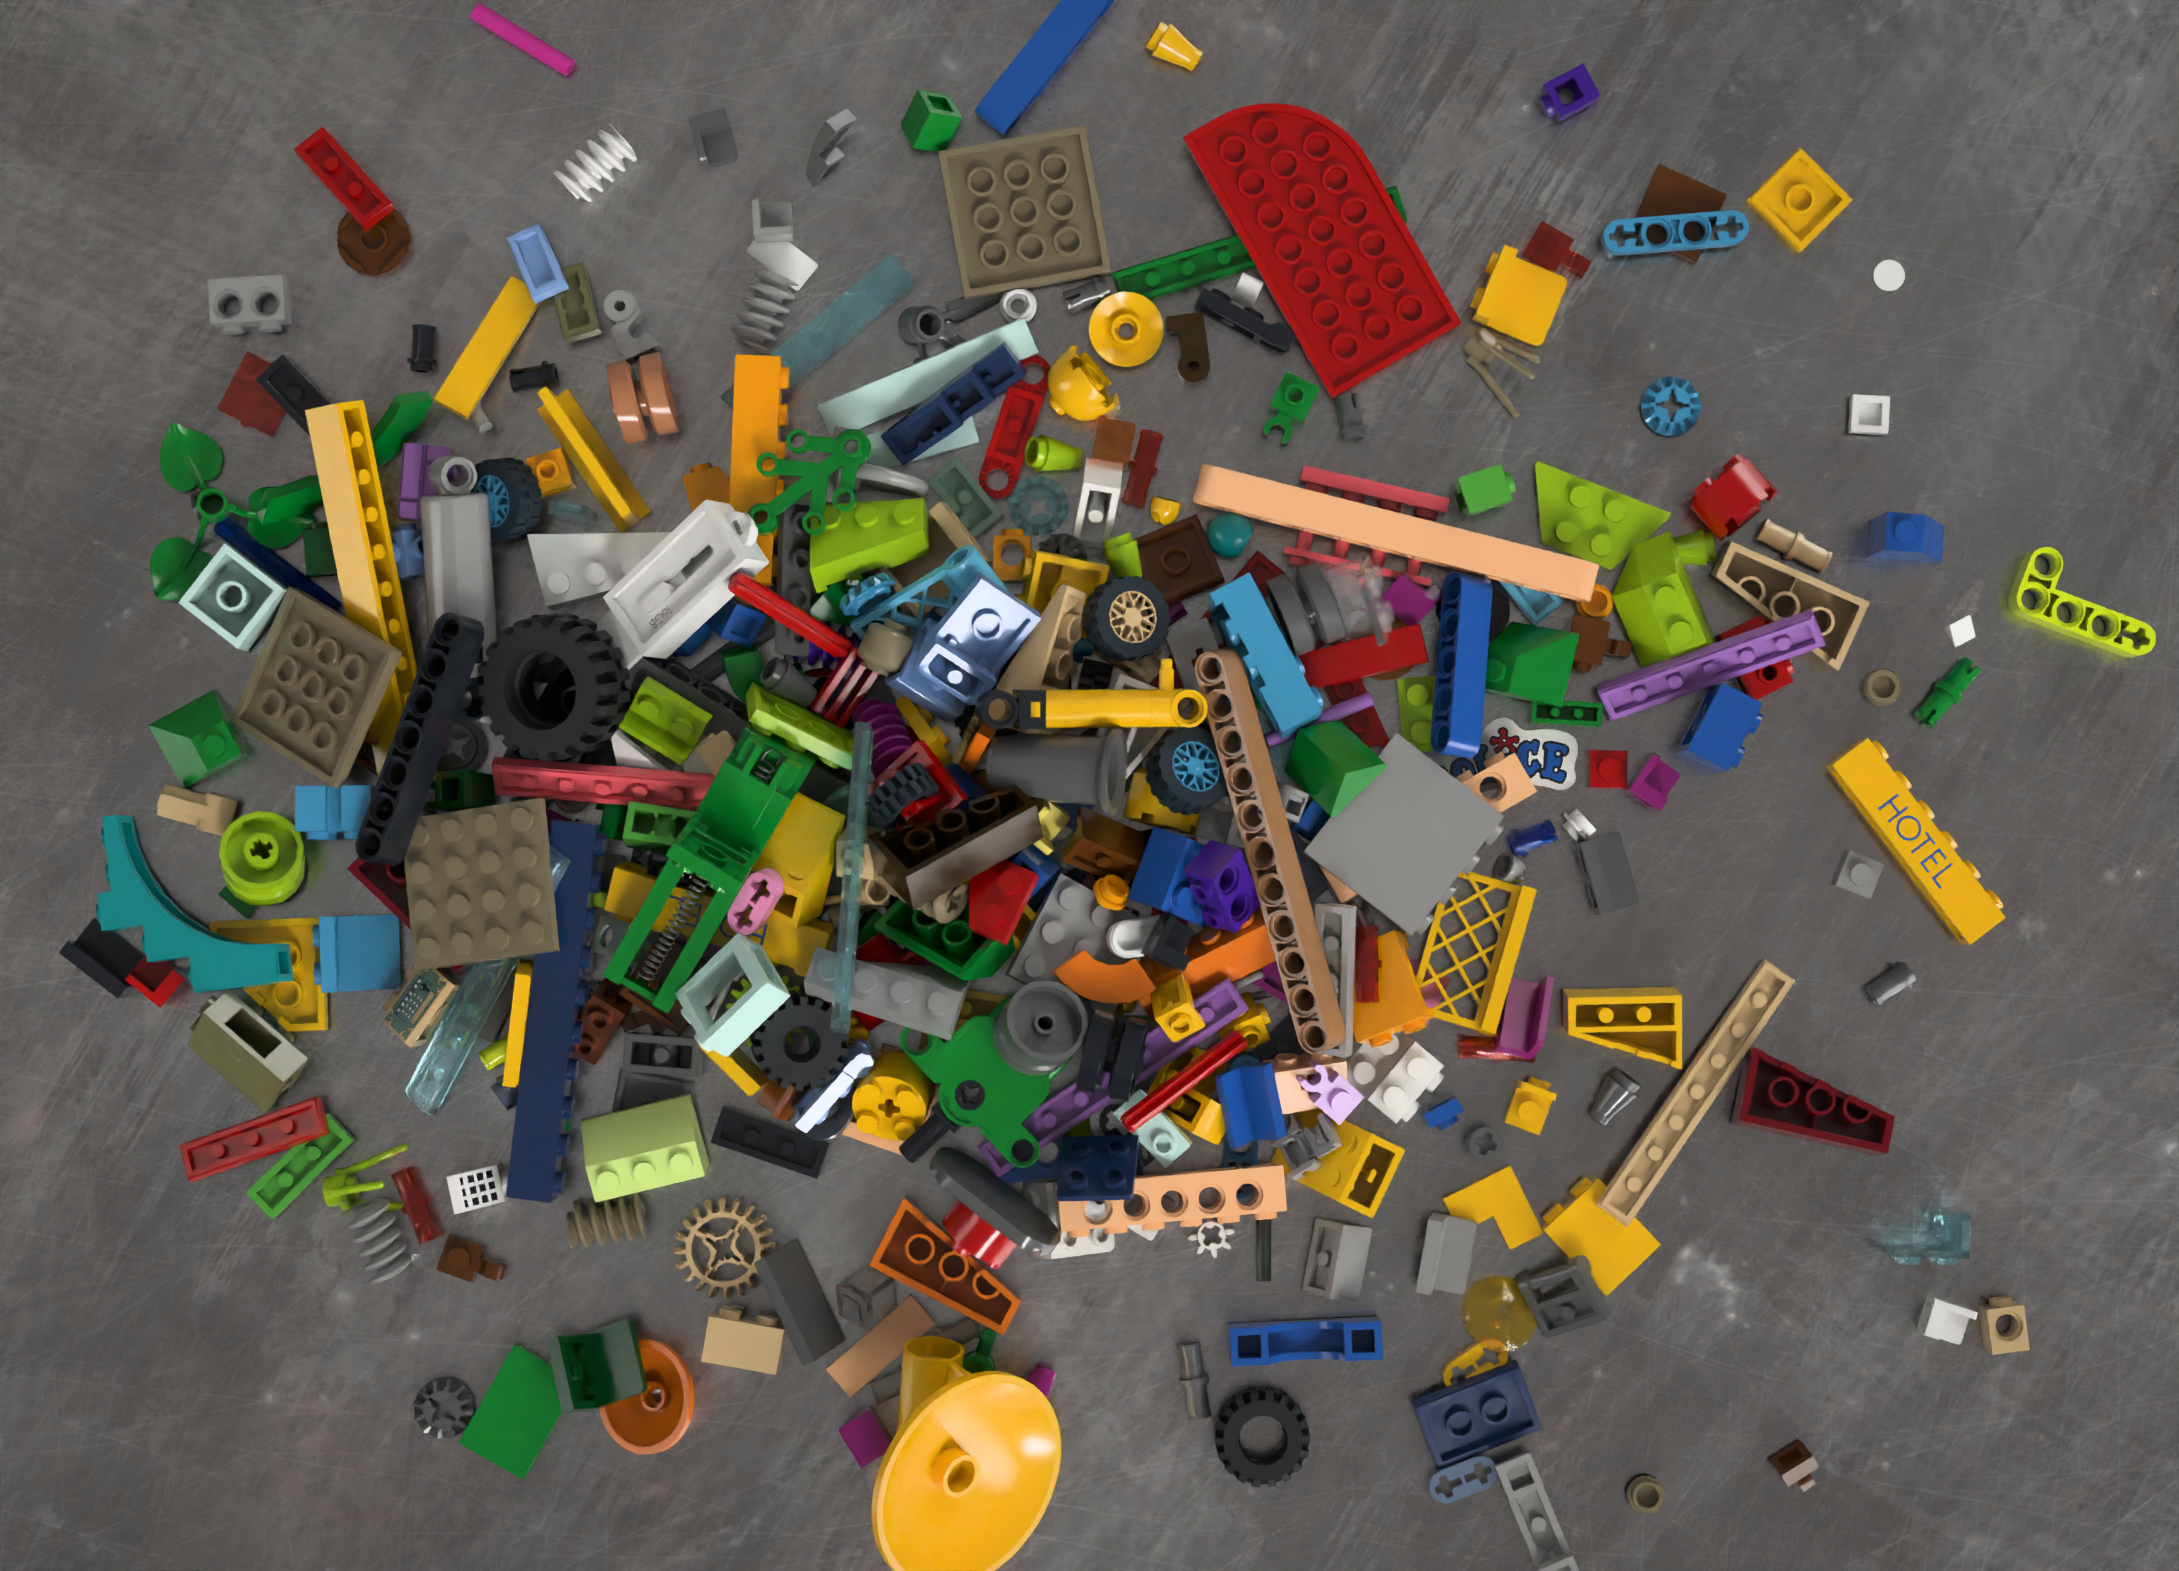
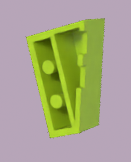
M924 498L857 502L855 508L846 513L840 512L834 504H826L824 518L827 522L826 530L819 536L810 535V573L816 593L828 590L827 585L848 578L850 582L862 578V573L883 566L884 570L930 555V522ZM839 503L840 506H847L849 504ZM814 517L811 519L810 529H818L821 525V520Z

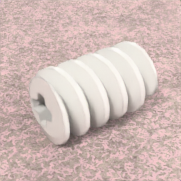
M609 122L611 134L601 129L597 131L600 144L590 139L586 141L589 154L578 149L575 151L578 164L567 159L564 161L567 174L558 170L553 171L554 175L577 200L582 198L591 203L593 198L589 190L590 188L602 193L604 191L600 180L602 177L613 183L615 181L611 170L613 167L624 173L626 171L622 160L624 157L633 162L637 161L632 147Z

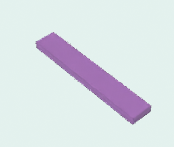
M1812 609L1598 684L1597 692L1612 721L1826 646L1825 639Z

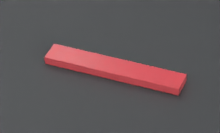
M494 757L491 764L495 795L629 805V801L691 811L698 809L715 779L713 774L506 757Z

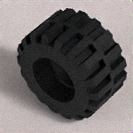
M1256 1387V1390L1248 1391V1389L1240 1391L1241 1395L1236 1398L1232 1396L1227 1401V1406L1220 1410L1218 1421L1215 1423V1444L1220 1461H1222L1230 1475H1235L1237 1480L1243 1484L1245 1481L1251 1483L1252 1487L1260 1488V1485L1268 1484L1269 1488L1276 1486V1482L1281 1480L1284 1483L1291 1479L1290 1475L1292 1473L1300 1471L1303 1467L1302 1462L1304 1458L1307 1459L1309 1454V1426L1302 1410L1291 1397L1281 1394L1280 1390L1274 1388L1266 1390L1264 1387ZM1254 1417H1272L1283 1427V1445L1275 1454L1269 1457H1253L1247 1454L1240 1444V1431L1242 1427Z

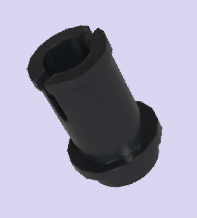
M423 324L413 325L411 357L407 358V363L410 364V371L432 373L433 366L437 365V360L433 359L436 327Z
M546 360L542 361L541 365L509 370L510 384L514 393L543 388L545 386L552 390L553 386L559 385L556 364H548Z

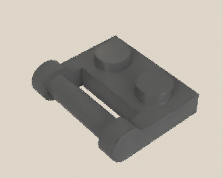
M1584 1255L1572 1257L1566 1264L1539 1273L1529 1271L1518 1277V1287L1546 1339L1605 1321L1612 1314L1591 1275L1589 1260ZM1569 1278H1573L1577 1285L1548 1296H1543L1540 1290L1542 1287Z

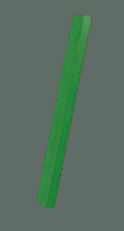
M1397 185L1386 188L1403 221L1407 223L1408 220ZM1235 234L1112 272V277L1117 293L1134 292L1152 301L1256 269L1238 235Z

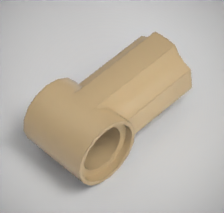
M165 784L157 803V815L195 825V829L223 836L233 821L238 801L205 792L204 795L189 789Z

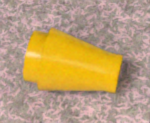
M1161 21L1145 45L1147 49L1152 51V56L1182 66L1189 71L1194 69L1203 54L1171 23L1166 25Z

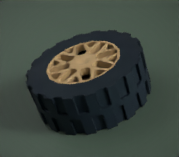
M1123 576L1098 585L1094 589L1095 591L1089 594L1086 599L1087 604L1083 608V628L1086 630L1088 642L1091 641L1094 646L1093 648L1097 652H1101L1104 655L1103 657L1109 660L1116 659L1118 662L1131 661L1149 656L1154 653L1155 649H1159L1162 646V641L1169 632L1167 630L1168 624H1170V617L1168 616L1169 607L1168 603H1165L1163 599L1164 595L1162 592L1157 590L1152 582L1145 581L1139 576Z

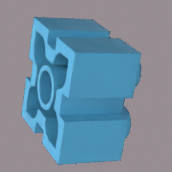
M342 785L341 788L331 786H295V832H306V839L337 840V833L344 832V839L356 840L376 786Z

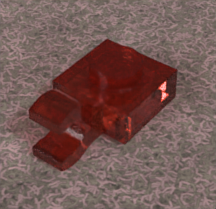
M1541 221L1522 256L1553 273L1561 265L1580 279L1584 277L1591 264V261L1570 250L1574 242L1573 238L1544 221Z

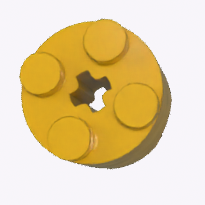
M1137 767L1132 777L1122 817L1153 827H1163L1165 830H1174L1175 828L1178 829V833L1196 835L1201 813L1182 815V813L1170 811L1166 806L1163 807L1159 803L1158 798L1153 796L1150 791L1151 787L1145 777L1147 776V770L1143 767Z
M887 1052L881 1054L878 1059L874 1060V1066L869 1070L866 1077L860 1078L852 1098V1109L857 1119V1127L865 1134H873L882 1139L905 1141L925 1122L935 1097L936 1083L906 1053Z

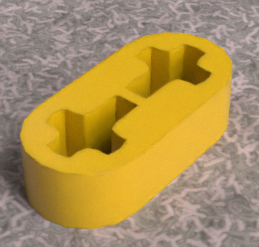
M1484 1337L1444 1365L1442 1370L1444 1384L1447 1387L1458 1382L1451 1383L1449 1380L1454 1376L1451 1370L1456 1366L1464 1370L1471 1364L1473 1365L1474 1369L1465 1375V1378L1468 1379L1506 1364L1508 1360L1506 1346L1494 1337ZM1489 1345L1492 1349L1499 1347L1500 1351L1496 1354L1498 1359L1496 1363L1492 1364L1489 1360H1486L1480 1365L1476 1364V1361L1485 1355L1483 1351L1485 1346Z

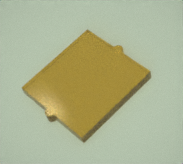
M974 712L951 761L958 765L964 761L963 757L981 725V722L976 717V712Z

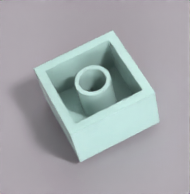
M224 543L178 603L237 649L248 652L276 616L288 588L238 549Z

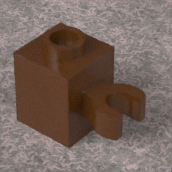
M1576 614L1569 617L1566 631L1580 634L1571 670L1590 673L1591 667L1598 668L1602 665L1604 654L1627 659V657H1630L1632 642L1607 638L1611 622Z

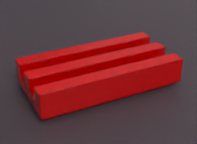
M854 645L850 647L849 654L841 658L809 706L813 711L823 715L842 729L879 675V673L867 669L839 713L836 714L866 669V667L861 665L863 659L859 657L858 648ZM858 657L860 659L849 677L846 678L829 707L825 708V703L855 658Z

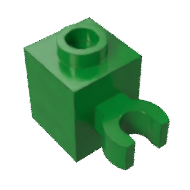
M1286 371L1268 408L1269 411L1277 414V416L1266 422L1263 428V435L1267 436L1273 426H1280L1284 430V436L1280 443L1285 445L1292 434L1290 423L1293 422L1302 426L1320 387Z

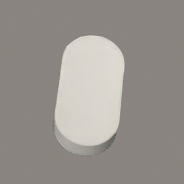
M1159 915L1115 922L1109 928L1106 935V943L1111 953L1120 958L1144 956L1141 954L1142 949Z

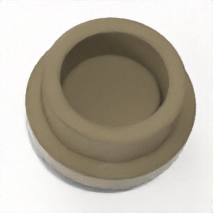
M1640 1476L1635 1478L1628 1486L1627 1500L1635 1511L1641 1514H1652L1662 1507L1665 1500V1491L1662 1484L1654 1477Z

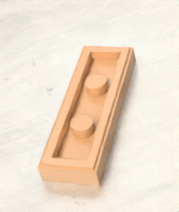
M911 1294L827 1367L826 1370L851 1398L903 1353V1346L906 1341L922 1336L936 1324V1321Z

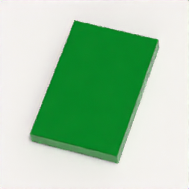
M515 1343L458 1443L524 1480L562 1414L550 1362Z

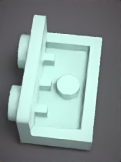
M1141 1089L1136 1092L1133 1090L1130 1101H1122L1113 1115L1121 1122V1115L1148 1095ZM1163 1111L1159 1112L1136 1131L1131 1132L1133 1135H1139L1140 1143L1164 1168L1177 1159L1192 1143Z

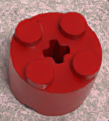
M1739 453L1722 467L1724 471L1718 476L1716 481L1711 477L1706 479L1694 490L1695 495L1689 500L1692 503L1691 509L1720 541H1723L1726 535L1731 536L1757 515L1761 511L1759 504L1763 500L1767 499L1770 502L1778 493L1777 489L1748 457L1743 458Z
M959 1200L955 1201L942 1220L943 1226L953 1238L951 1246L958 1254L964 1257L973 1255L983 1260L993 1269H999L1017 1246Z

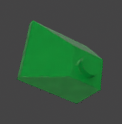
M1512 621L1488 646L1485 690L1500 696L1562 707L1580 634Z
M215 689L148 725L181 787L185 789L194 787L251 755L236 726L230 721L231 717Z

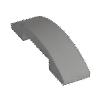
M1530 1451L1494 1465L1537 1571H1579Z

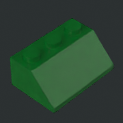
M898 899L874 924L875 930L963 981L993 977L1016 951L1013 935L1006 946L977 934L969 928V900L956 919L947 924H941L934 917L924 914L922 910H913L907 903Z

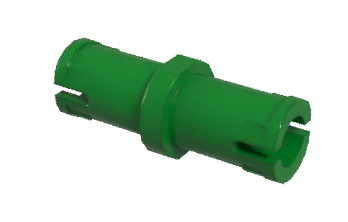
M1962 657L1950 674L1933 686L1934 691L1930 697L1915 711L1914 714L1919 720L1922 717L1925 718L1922 723L1927 727L1934 728L1950 706L1956 705L1961 701L1963 691L1981 673L1977 665L1971 668L1973 662L1970 659Z

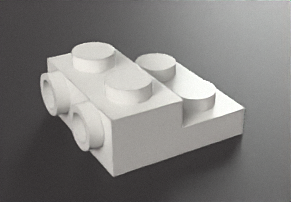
M1402 1031L1391 1035L1393 1040L1379 1047L1371 1048L1370 1044H1361L1346 1062L1347 1082L1396 1124L1401 1118L1407 1122L1420 1107L1416 1099L1425 1089L1431 1093L1444 1078V1075L1440 1073L1444 1065Z

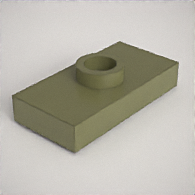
M582 262L561 268L569 289L554 295L553 299L564 341L566 344L602 334L585 265Z

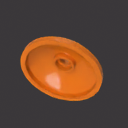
M637 1340L647 1381L646 1392L599 1408L607 1432L622 1448L636 1454H655L665 1451L676 1444L688 1428L694 1408V1386L686 1363L672 1347L656 1340Z

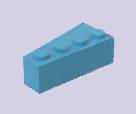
M1250 572L1209 593L1208 613L1213 622H1216L1227 647L1235 650L1240 655L1249 685L1280 740L1320 720L1322 714L1320 707L1324 706L1323 699L1314 685L1309 687L1303 675L1306 671L1296 653H1291L1286 643L1287 637L1278 621L1274 620L1269 611L1267 601L1262 592L1257 588Z

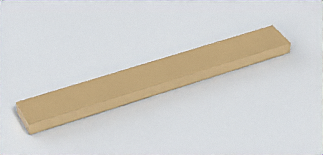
M1766 959L1760 961L1595 1203L1597 1207L1625 1227L1630 1225L1795 982L1794 979Z

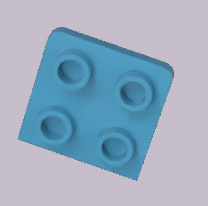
M396 915L319 917V924L313 925V946L320 947V962H314L315 985H321V993L396 989L401 985L399 918Z

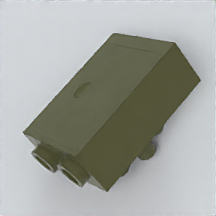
M228 989L218 999L214 995L211 996L199 1009L198 1013L200 1016L190 1027L193 1034L187 1046L267 1114L291 1091L308 1058L291 1044L294 1041V1036L290 1031L283 1030L281 1033H278L274 1024L260 1017L263 1014V1009L259 1004L252 1003L250 1006H247Z

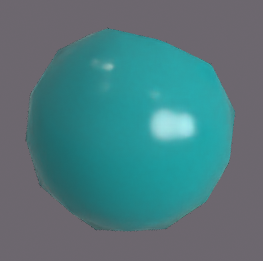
M1223 512L1210 522L1207 539L1211 548L1219 556L1229 559L1237 558L1245 548L1254 529L1251 522L1245 516L1232 512Z

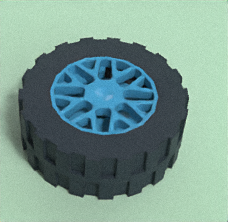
M510 457L483 460L482 463H477L475 465L477 481L471 492H484L488 495L491 542L526 538L527 534L535 530L534 527L539 523L540 511H542V493L538 486V479L533 475L532 469L526 466L524 461Z
M1183 727L1180 730L1176 729L1158 741L1154 748L1149 751L1147 755L1149 758L1145 763V770H1147L1146 781L1151 787L1150 791L1153 796H1156L1159 803L1163 807H1168L1170 811L1174 813L1179 812L1182 815H1190L1192 813L1196 815L1218 803L1228 793L1214 738L1210 732H1204L1198 727L1194 729Z

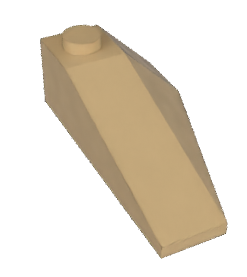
M1060 585L1042 613L1041 620L1024 641L995 690L1005 691L1013 695V689L1068 690L1070 675L1077 674L1078 662L1073 661L1072 655L1074 644L1079 641L1082 634L1083 608L1085 607L1087 593L1068 585ZM995 699L990 703L988 708L989 715L994 720L1003 717L1006 708L1001 699ZM1013 724L1008 727V729L1025 734L1052 735L1054 733L1065 734L1066 728L1016 729L1013 728Z

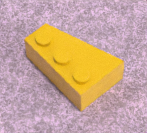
M1676 987L1563 989V1027L1568 1035L1613 1049L1617 1048L1645 1059L1650 1058L1682 1070V995Z

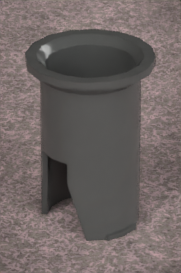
M1120 728L1112 729L1106 737L1061 733L992 737L987 758L988 786L1005 789L1017 785L1029 797L1047 799L1049 802L1097 805L1103 808V812L1107 816H1114L1118 813L1125 791L1127 776V744L1124 732Z

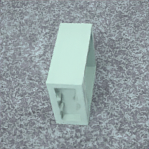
M739 932L675 993L683 1007L680 1010L682 1016L696 1031L694 1035L696 1042L708 1052L714 1050L725 1057H728L791 996L763 946ZM744 970L752 987L714 1023L706 1006Z

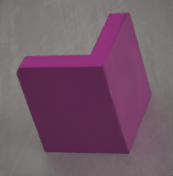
M1403 573L1379 600L1407 626L1418 624L1442 598V590L1434 583L1426 592L1410 576Z
M1655 752L1650 753L1624 791L1653 811H1661L1669 799L1666 796L1679 779L1680 774L1662 762L1658 754Z
M872 1405L867 1407L862 1414L839 1428L840 1435L861 1468L885 1454L893 1440Z

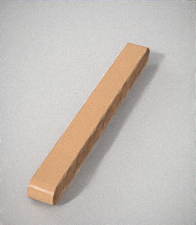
M1207 464L1201 465L1192 499L1193 502L1203 506L1589 603L1591 601L1599 569L1598 564Z

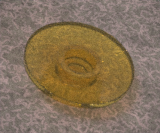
M1507 1277L1488 1278L1478 1283L1466 1299L1464 1306L1465 1323L1471 1336L1481 1346L1495 1352H1509L1522 1347L1533 1336L1537 1321L1525 1301L1517 1281ZM1501 1306L1509 1308L1510 1317L1508 1319L1500 1315L1499 1309Z

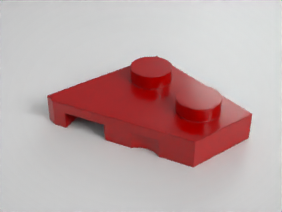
M1003 860L969 879V928L977 934L1007 946L1039 879L1037 873Z

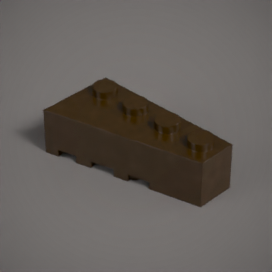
M1017 785L970 800L969 807L961 810H950L947 808L935 812V819L914 825L913 820L898 825L899 831L885 836H881L880 832L866 836L874 869L913 910L1043 838L1037 805Z

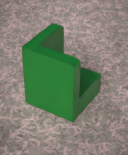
M917 90L901 122V128L912 148L938 152L946 150L962 116L949 94Z

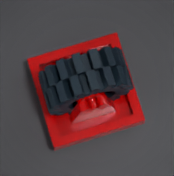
M917 740L865 788L869 794L868 800L865 801V806L885 830L895 828L896 831H899L898 825L913 820L914 825L935 819V812L947 808L958 810L969 799L924 740Z

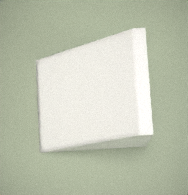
M1242 273L1231 299L1245 307L1253 308L1264 282Z
M1970 615L1964 616L1944 627L1954 648L1976 637Z

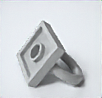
M835 426L832 438H836L842 431L848 428ZM850 441L845 446L847 453H854L858 449V443L855 441ZM865 463L857 468L854 491H858L860 486H865L879 491L913 497L923 496L928 491L925 481L907 473ZM842 467L829 476L826 504H833L832 496L840 488ZM841 495L838 499V504L849 503L850 495Z

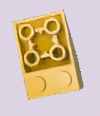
M798 792L749 874L750 876L761 869L771 868L781 875L784 881V891L770 915L795 928L822 914L836 857V841L842 833L846 817ZM765 879L760 882L763 887L758 895L759 897L769 892L766 888L768 882Z
M1320 1108L1297 1112L1304 1128L1309 1127L1310 1129L1319 1124L1317 1115L1320 1113L1326 1114ZM1330 1118L1343 1145L1320 1159L1314 1156V1159L1321 1161L1320 1168L1313 1172L1305 1171V1177L1296 1181L1373 1218L1404 1155L1405 1149L1347 1120L1338 1125ZM1276 1148L1270 1163L1282 1164L1284 1175L1291 1172V1169L1281 1148Z

